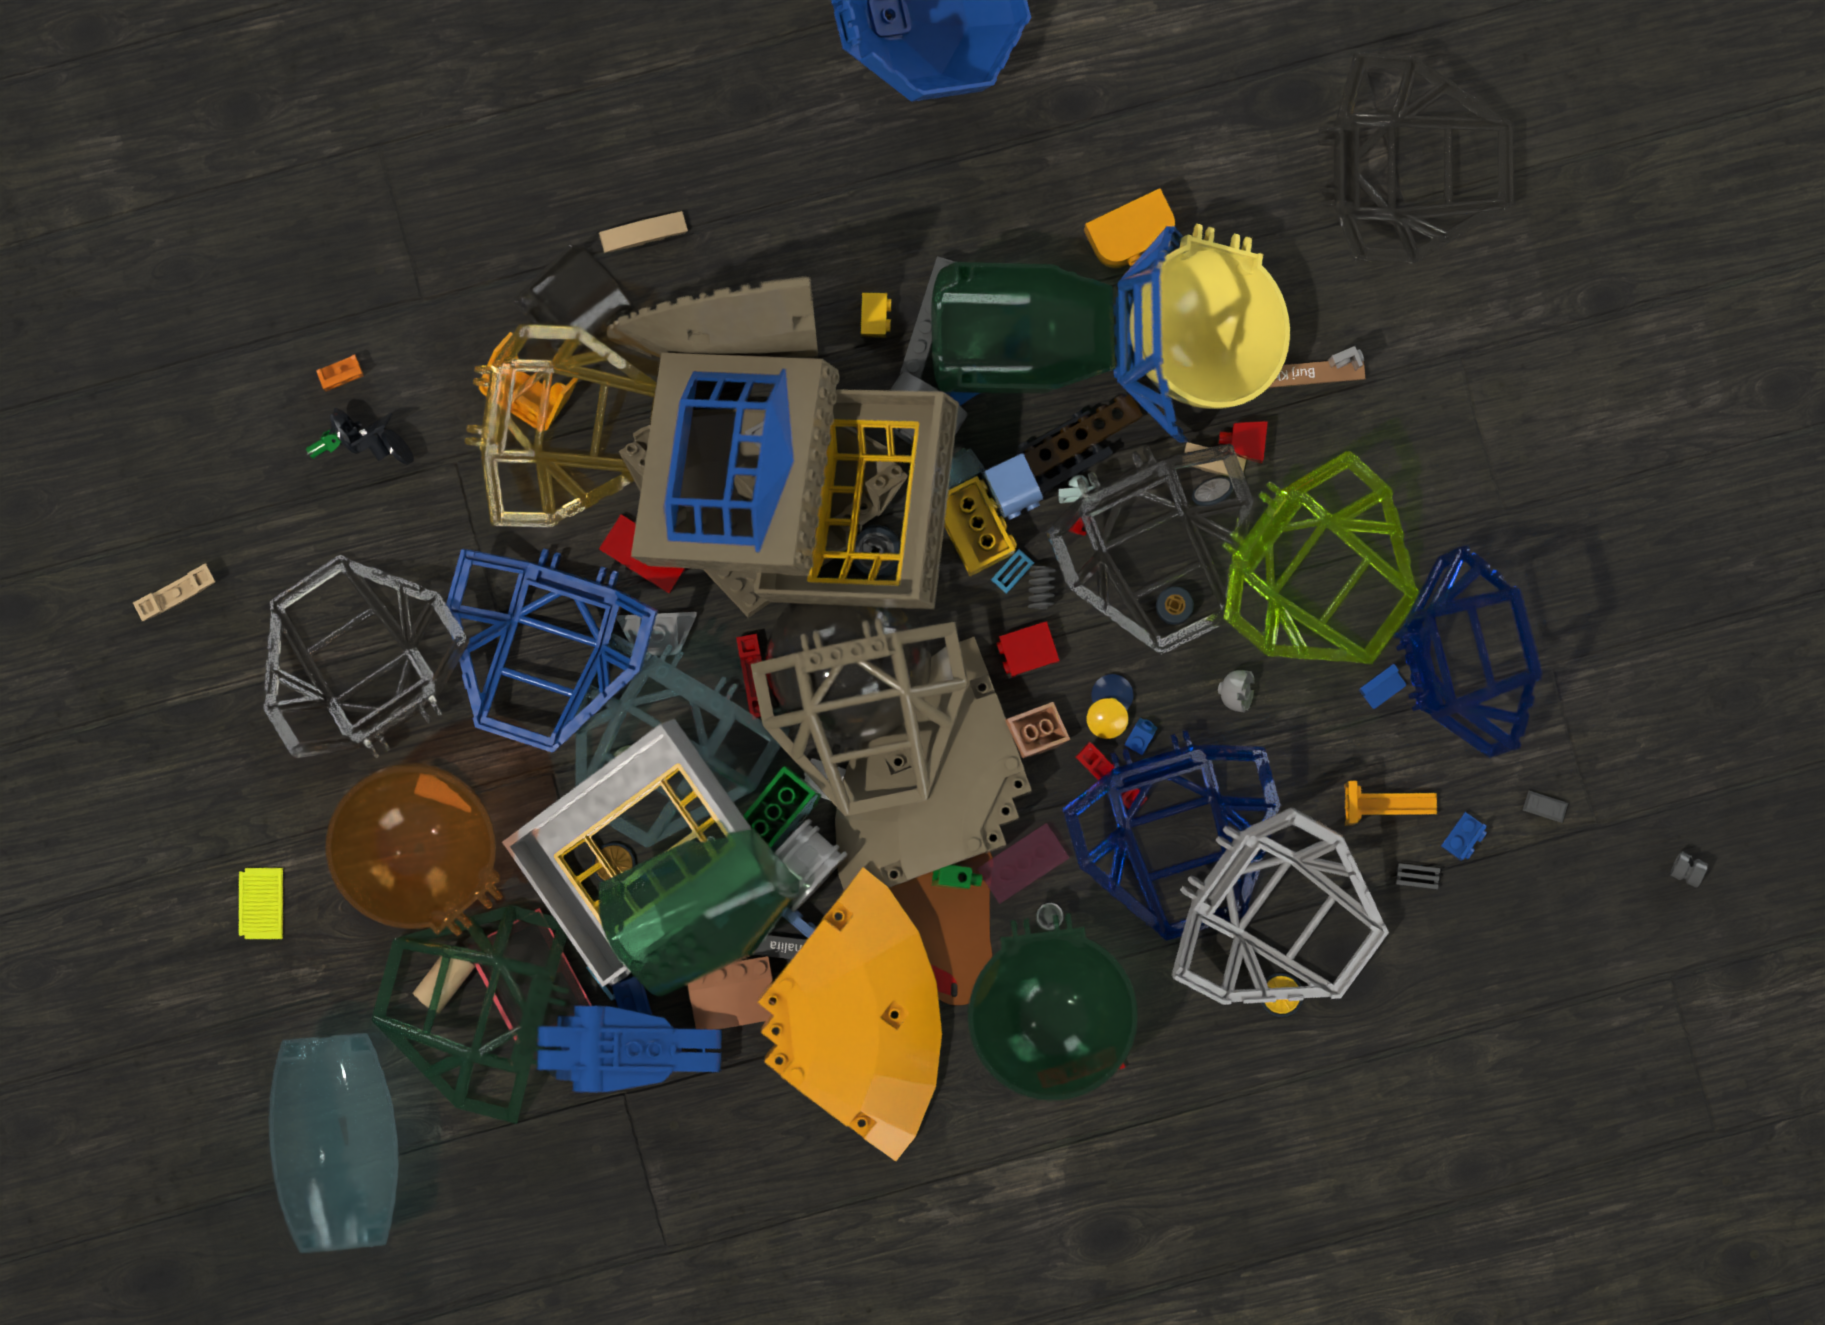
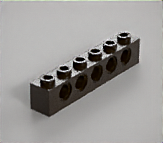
M1122 394L1114 399L1115 403L1107 406V404H1104L1097 408V413L1091 417L1087 414L1078 419L1079 423L1072 427L1069 424L1060 430L1061 434L1055 437L1050 435L1042 440L1043 444L1038 447L1032 445L1025 449L1024 457L1034 478H1038L1140 420L1143 414L1130 394L1127 396ZM1116 409L1121 410L1123 417L1121 419H1114L1111 414L1112 411ZM1096 420H1102L1105 423V427L1098 430L1094 427L1093 423ZM1078 430H1084L1087 433V438L1079 440L1075 433ZM1065 440L1069 443V448L1061 450L1058 448L1057 443ZM1047 450L1050 452L1051 458L1046 461L1042 460L1039 453Z

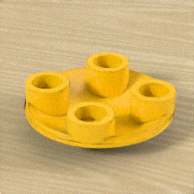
M1100 699L1088 709L1087 724L1091 732L1096 736L1104 739L1115 738L1126 729L1128 713L1126 708L1117 699Z

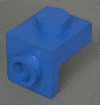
M1139 718L1124 745L1143 755L1157 727L1151 721Z

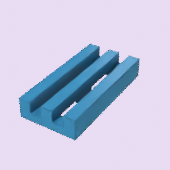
M1018 549L991 581L1007 594L1034 562ZM1020 555L1022 559L1001 582L997 580ZM1026 561L1028 564L1014 578V580L1007 587H1005L1004 584Z

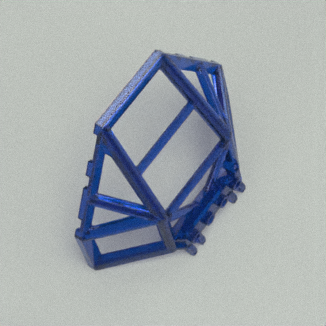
M1468 546L1458 547L1437 557L1406 618V623L1400 629V632L1393 634L1394 639L1400 638L1402 643L1396 646L1397 651L1404 649L1406 651L1405 660L1411 670L1410 680L1416 689V692L1408 694L1409 699H1416L1417 702L1412 707V710H1421L1430 714L1441 725L1487 757L1493 758L1520 749L1521 742L1519 738L1524 736L1530 716L1527 711L1528 708L1533 706L1535 697L1532 694L1536 680L1541 679L1542 670L1521 590L1516 586L1511 587L1503 580V575L1497 570L1492 571L1490 564L1478 554H1471ZM1466 562L1472 568L1454 583L1462 563ZM1448 567L1429 606L1424 608L1444 568ZM1479 575L1498 589V591L1453 600ZM1510 601L1528 670L1495 683L1476 608ZM1468 610L1487 687L1456 699L1435 617ZM1431 639L1433 641L1443 683L1438 678L1434 670L1433 662L1430 655ZM1524 686L1516 713L1479 704ZM1457 712L1498 742L1494 744L1488 743L1449 715ZM1487 718L1513 723L1510 735Z
M1186 730L1183 731V738L1187 746L1179 748L1178 739L1173 734L1170 737L1174 750L1132 763L1128 749H1124L1123 756L1127 763L1124 766L1119 767L1117 755L1111 753L1114 769L1062 809L1079 867L1093 877L1098 884L1117 900L1126 905L1137 917H1140L1164 940L1167 941L1182 936L1186 919L1168 924L1152 881L1219 861L1227 849L1221 846L1222 851L1148 873L1131 828L1211 804L1218 836L1232 843V837L1223 831L1225 826L1229 827L1228 821L1239 831H1245L1252 826L1235 810L1265 811L1262 820L1264 821L1275 816L1281 806L1264 746L1195 745L1191 743L1189 733ZM1212 760L1255 761L1265 798L1221 796ZM1201 769L1206 788L1179 775ZM1169 779L1203 796L1133 818L1153 784L1159 781ZM1142 787L1126 813L1121 793ZM1108 792L1118 828L1088 852L1078 815ZM1115 848L1109 877L1095 863ZM1260 848L1249 864L1262 861L1266 851ZM1126 854H1128L1149 910L1120 886ZM1260 870L1246 873L1243 881L1240 876L1233 886L1238 918H1242L1248 911L1249 900ZM1228 906L1217 909L1214 912L1215 915L1224 920L1231 921ZM1201 922L1199 931L1210 926Z

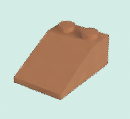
M1054 702L1005 720L1022 758L1044 753L1070 740Z

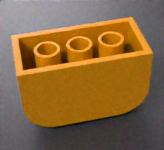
M1159 188L1086 223L1084 232L1098 260L1107 267L1120 268L1127 264L1132 266L1167 226H1175V219Z

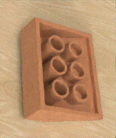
M768 956L686 970L696 1029L735 1027L767 1021L771 1016V1013L758 1003V997L769 983L773 982ZM771 997L768 1001L774 1005L776 998Z

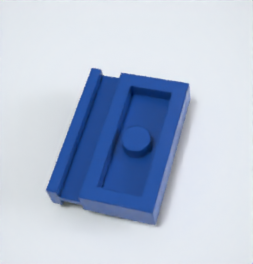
M640 974L622 979L612 986L618 1009L652 1015Z

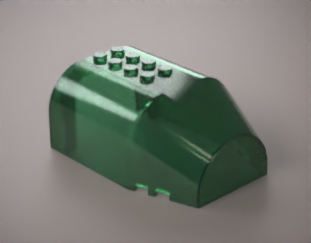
M953 262L943 267L936 277L931 302L933 368L940 390L947 393L1046 394L1114 370L1113 286L1092 278H1084L1076 275L1077 273L1073 271H1065L1054 264Z
M754 829L727 833V838L715 840L714 836L707 837L706 842L696 843L695 840L687 841L599 883V918L605 937L618 959L648 991L662 997L754 954L799 893V880Z

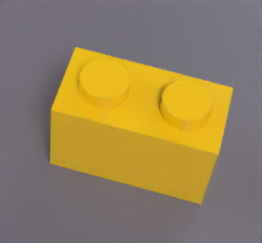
M862 293L861 337H886V332H890L891 320L886 318L887 311H891V299H887V293Z

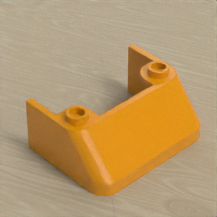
M509 332L494 349L479 382V389L486 397L535 429L546 431L570 398L579 376L575 375L567 386L562 383H555L549 389L517 368L518 356L508 348L513 333Z

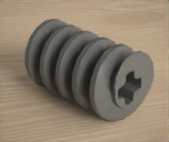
M1029 566L1035 569L1029 572V575L1034 577V579L1029 580V584L1035 587L1028 589L1030 593L1034 594L1028 597L1029 601L1034 602L1028 605V608L1048 609V606L1054 605V602L1049 601V598L1054 597L1055 594L1050 593L1049 590L1054 589L1055 586L1049 584V582L1055 580V577L1050 576V573L1056 572V569L1047 566Z

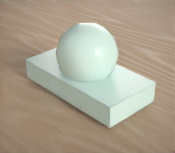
M1083 475L1073 476L1069 481V488L1059 489V503L1097 501L1101 498L1100 486L1089 487V482Z

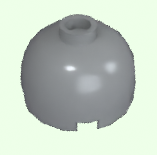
M1237 670L1230 672L1223 682L1219 683L1218 693L1221 694L1223 703L1230 710L1245 712V710L1250 708L1254 695V690H1250V683L1254 684V675L1251 671Z

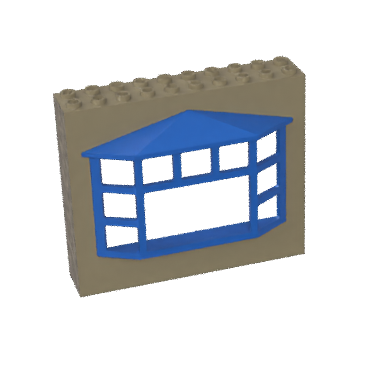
M661 353L631 557L648 566L809 575L810 569L813 566L812 552L816 545L815 531L819 524L818 510L822 503L821 489L825 482L824 468L828 461L826 454L827 446L831 440L829 432L830 425L833 423V405L836 403L835 390L836 384L839 382L838 370L823 359ZM698 380L718 381L709 400H695ZM725 382H746L738 401H718ZM754 383H775L766 403L747 402ZM693 407L737 409L723 500L680 498ZM745 409L766 410L761 436L741 435ZM740 442L761 443L758 467L756 469L736 468ZM735 475L756 476L752 502L731 501ZM679 505L694 506L696 533L675 532ZM702 507L723 508L725 535L703 533ZM731 508L752 509L754 536H736L732 534Z

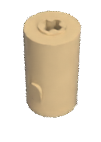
M448 946L413 994L425 1006L440 1013L474 969L475 965Z

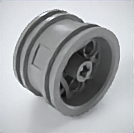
M810 819L806 820L771 856L776 864L770 868L772 872L763 877L765 880L763 885L767 887L770 884L784 897L783 903L785 905L790 903L793 906L790 909L792 912L799 909L848 855L845 851L841 854L838 851L840 847L837 844L833 847L818 833L820 828L818 826L813 828Z

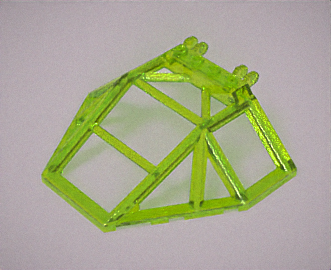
M1346 451L1283 489L1278 488L1272 482H1268L1266 486L1277 494L1276 497L1271 499L1269 495L1261 492L1259 497L1269 506L1245 539L1234 532L1230 534V537L1240 544L1237 550L1229 543L1224 542L1222 545L1226 551L1232 554L1224 620L1267 656L1372 664L1420 599L1419 590L1415 586L1410 568L1411 560L1408 549H1405L1404 534L1397 507H1394L1392 489L1352 452ZM1349 468L1373 491L1332 515L1309 495L1307 491ZM1381 502L1386 522L1353 518ZM1302 505L1316 517L1290 522ZM1317 526L1275 583L1273 552L1275 541L1282 532ZM1328 528L1362 557L1363 560L1318 620L1278 593L1324 530ZM1351 531L1389 534L1399 571L1391 567ZM1264 556L1266 560V582L1253 572ZM1370 564L1404 595L1366 648L1363 649L1327 626L1326 623ZM1244 581L1268 601L1264 636L1240 616ZM1293 619L1340 649L1307 647ZM1279 622H1281L1293 646L1276 644Z

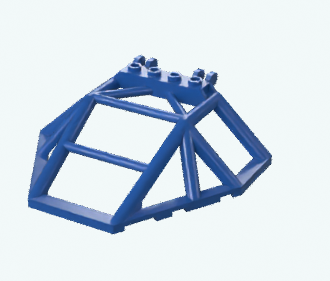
M1167 226L1118 282V297H1116V304H1113V316H1116V324H1113V335L1117 338V345L1113 346L1114 357H1117V365H1114V377L1117 378V383L1121 384L1179 443L1187 442V437L1183 435V430L1174 423L1176 417L1173 403L1167 393L1169 392V385L1167 379H1164L1161 365L1163 364L1161 268L1166 256L1175 249L1180 248L1181 238L1184 237L1175 226ZM1152 284L1153 353L1143 360L1142 286ZM1133 301L1135 353L1133 351L1130 336V314ZM1156 370L1161 395L1137 382V380L1149 371ZM1153 403H1155V404L1159 405L1160 407L1164 408L1166 417L1160 412V410H1159Z
M545 548L541 552L538 563L461 549L445 612L449 618L450 631L458 662L460 661L464 686L468 692L474 716V725L476 728L553 753L642 670L658 610L614 588L619 575L617 571L612 572L609 584L605 585L602 584L607 573V568L605 567L600 568L596 582L558 570L557 567L561 558V554L558 552L554 554L551 566L548 567L545 564L549 556V550ZM472 564L519 573L508 614L461 605ZM529 585L551 591L523 607ZM562 595L573 598L594 638L525 615ZM585 603L605 609L600 630ZM619 607L642 618L631 659L608 647ZM461 618L494 625L466 640ZM518 623L595 647L574 690L504 667ZM501 635L483 691L480 693L470 652ZM609 662L625 670L612 683L610 681ZM596 673H598L600 694L576 716ZM501 675L570 697L551 737L488 717Z

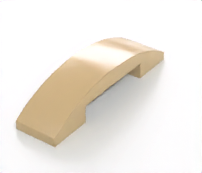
M203 564L187 573L188 575L155 593H150L133 602L141 620L145 621L161 614L214 584L215 580L207 564Z

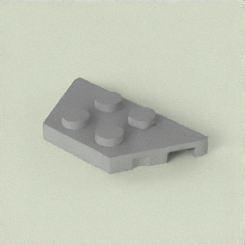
M697 613L657 614L645 656L679 655ZM618 615L616 619L634 649L642 618L637 615Z

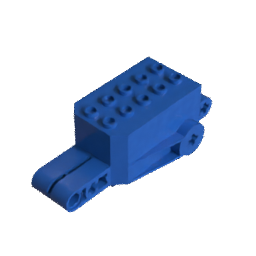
M575 1006L574 1016H558L557 1027H538V1046H557V1050H538L537 1069L556 1070V1079L573 1081V1091L610 1092L663 1082L673 1071L721 1072V1053L705 1052V1049H721L722 1030L674 1029L665 1018L614 1007ZM682 1048H697V1052L681 1051Z

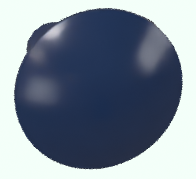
M1116 674L1105 675L1094 684L1092 701L1095 703L1100 699L1115 698L1127 710L1133 700V690L1130 683L1124 677Z

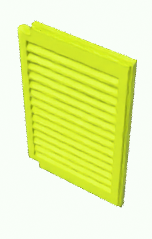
M245 868V872H239V936L245 935V939H283V868Z

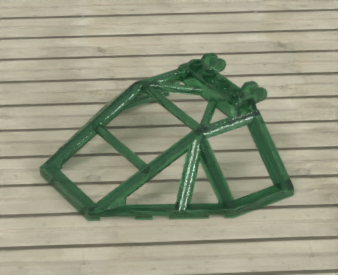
M509 905L394 938L371 1020L456 1108L517 1124L532 1064L537 1065L538 1061L533 1059L535 1051L549 1050L537 1046L538 1027H542L548 1002L565 1006V1001L550 998L551 991L555 990L563 994H568L569 991L567 988L553 985L567 935L554 916ZM501 919L494 944L492 945L480 925ZM515 919L556 930L545 967L503 956ZM468 929L481 951L430 942L428 940ZM404 949L442 957L423 1030L386 1016ZM451 959L493 967L471 1048L431 1034ZM509 971L533 977L527 1000ZM501 973L523 1011V1015L518 1026L481 1046ZM404 1037L452 1056L430 1065ZM516 1037L511 1059L488 1053ZM474 1063L516 1074L508 1108L467 1098ZM460 1066L454 1090L442 1078L441 1074Z

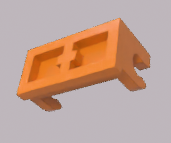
M356 355L316 371L325 391L364 376Z

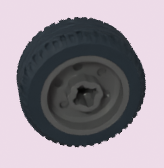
M869 525L862 528L861 532H857L855 552L872 553L875 549L879 553L900 554L901 541L891 529L881 525ZM854 559L851 566L858 575L868 579L874 560ZM883 560L875 580H883L893 575L898 570L899 561Z

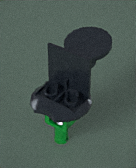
M335 408L334 413L330 415L331 429L323 432L319 441L306 447L308 454L312 452L310 457L313 459L326 450L332 453L342 444L355 454H359L369 448L378 461L390 453L403 464L408 465L414 461L413 454L405 441L392 430L384 429L391 419L392 413L387 414L366 428L358 430L362 427L360 420L354 423L344 411Z

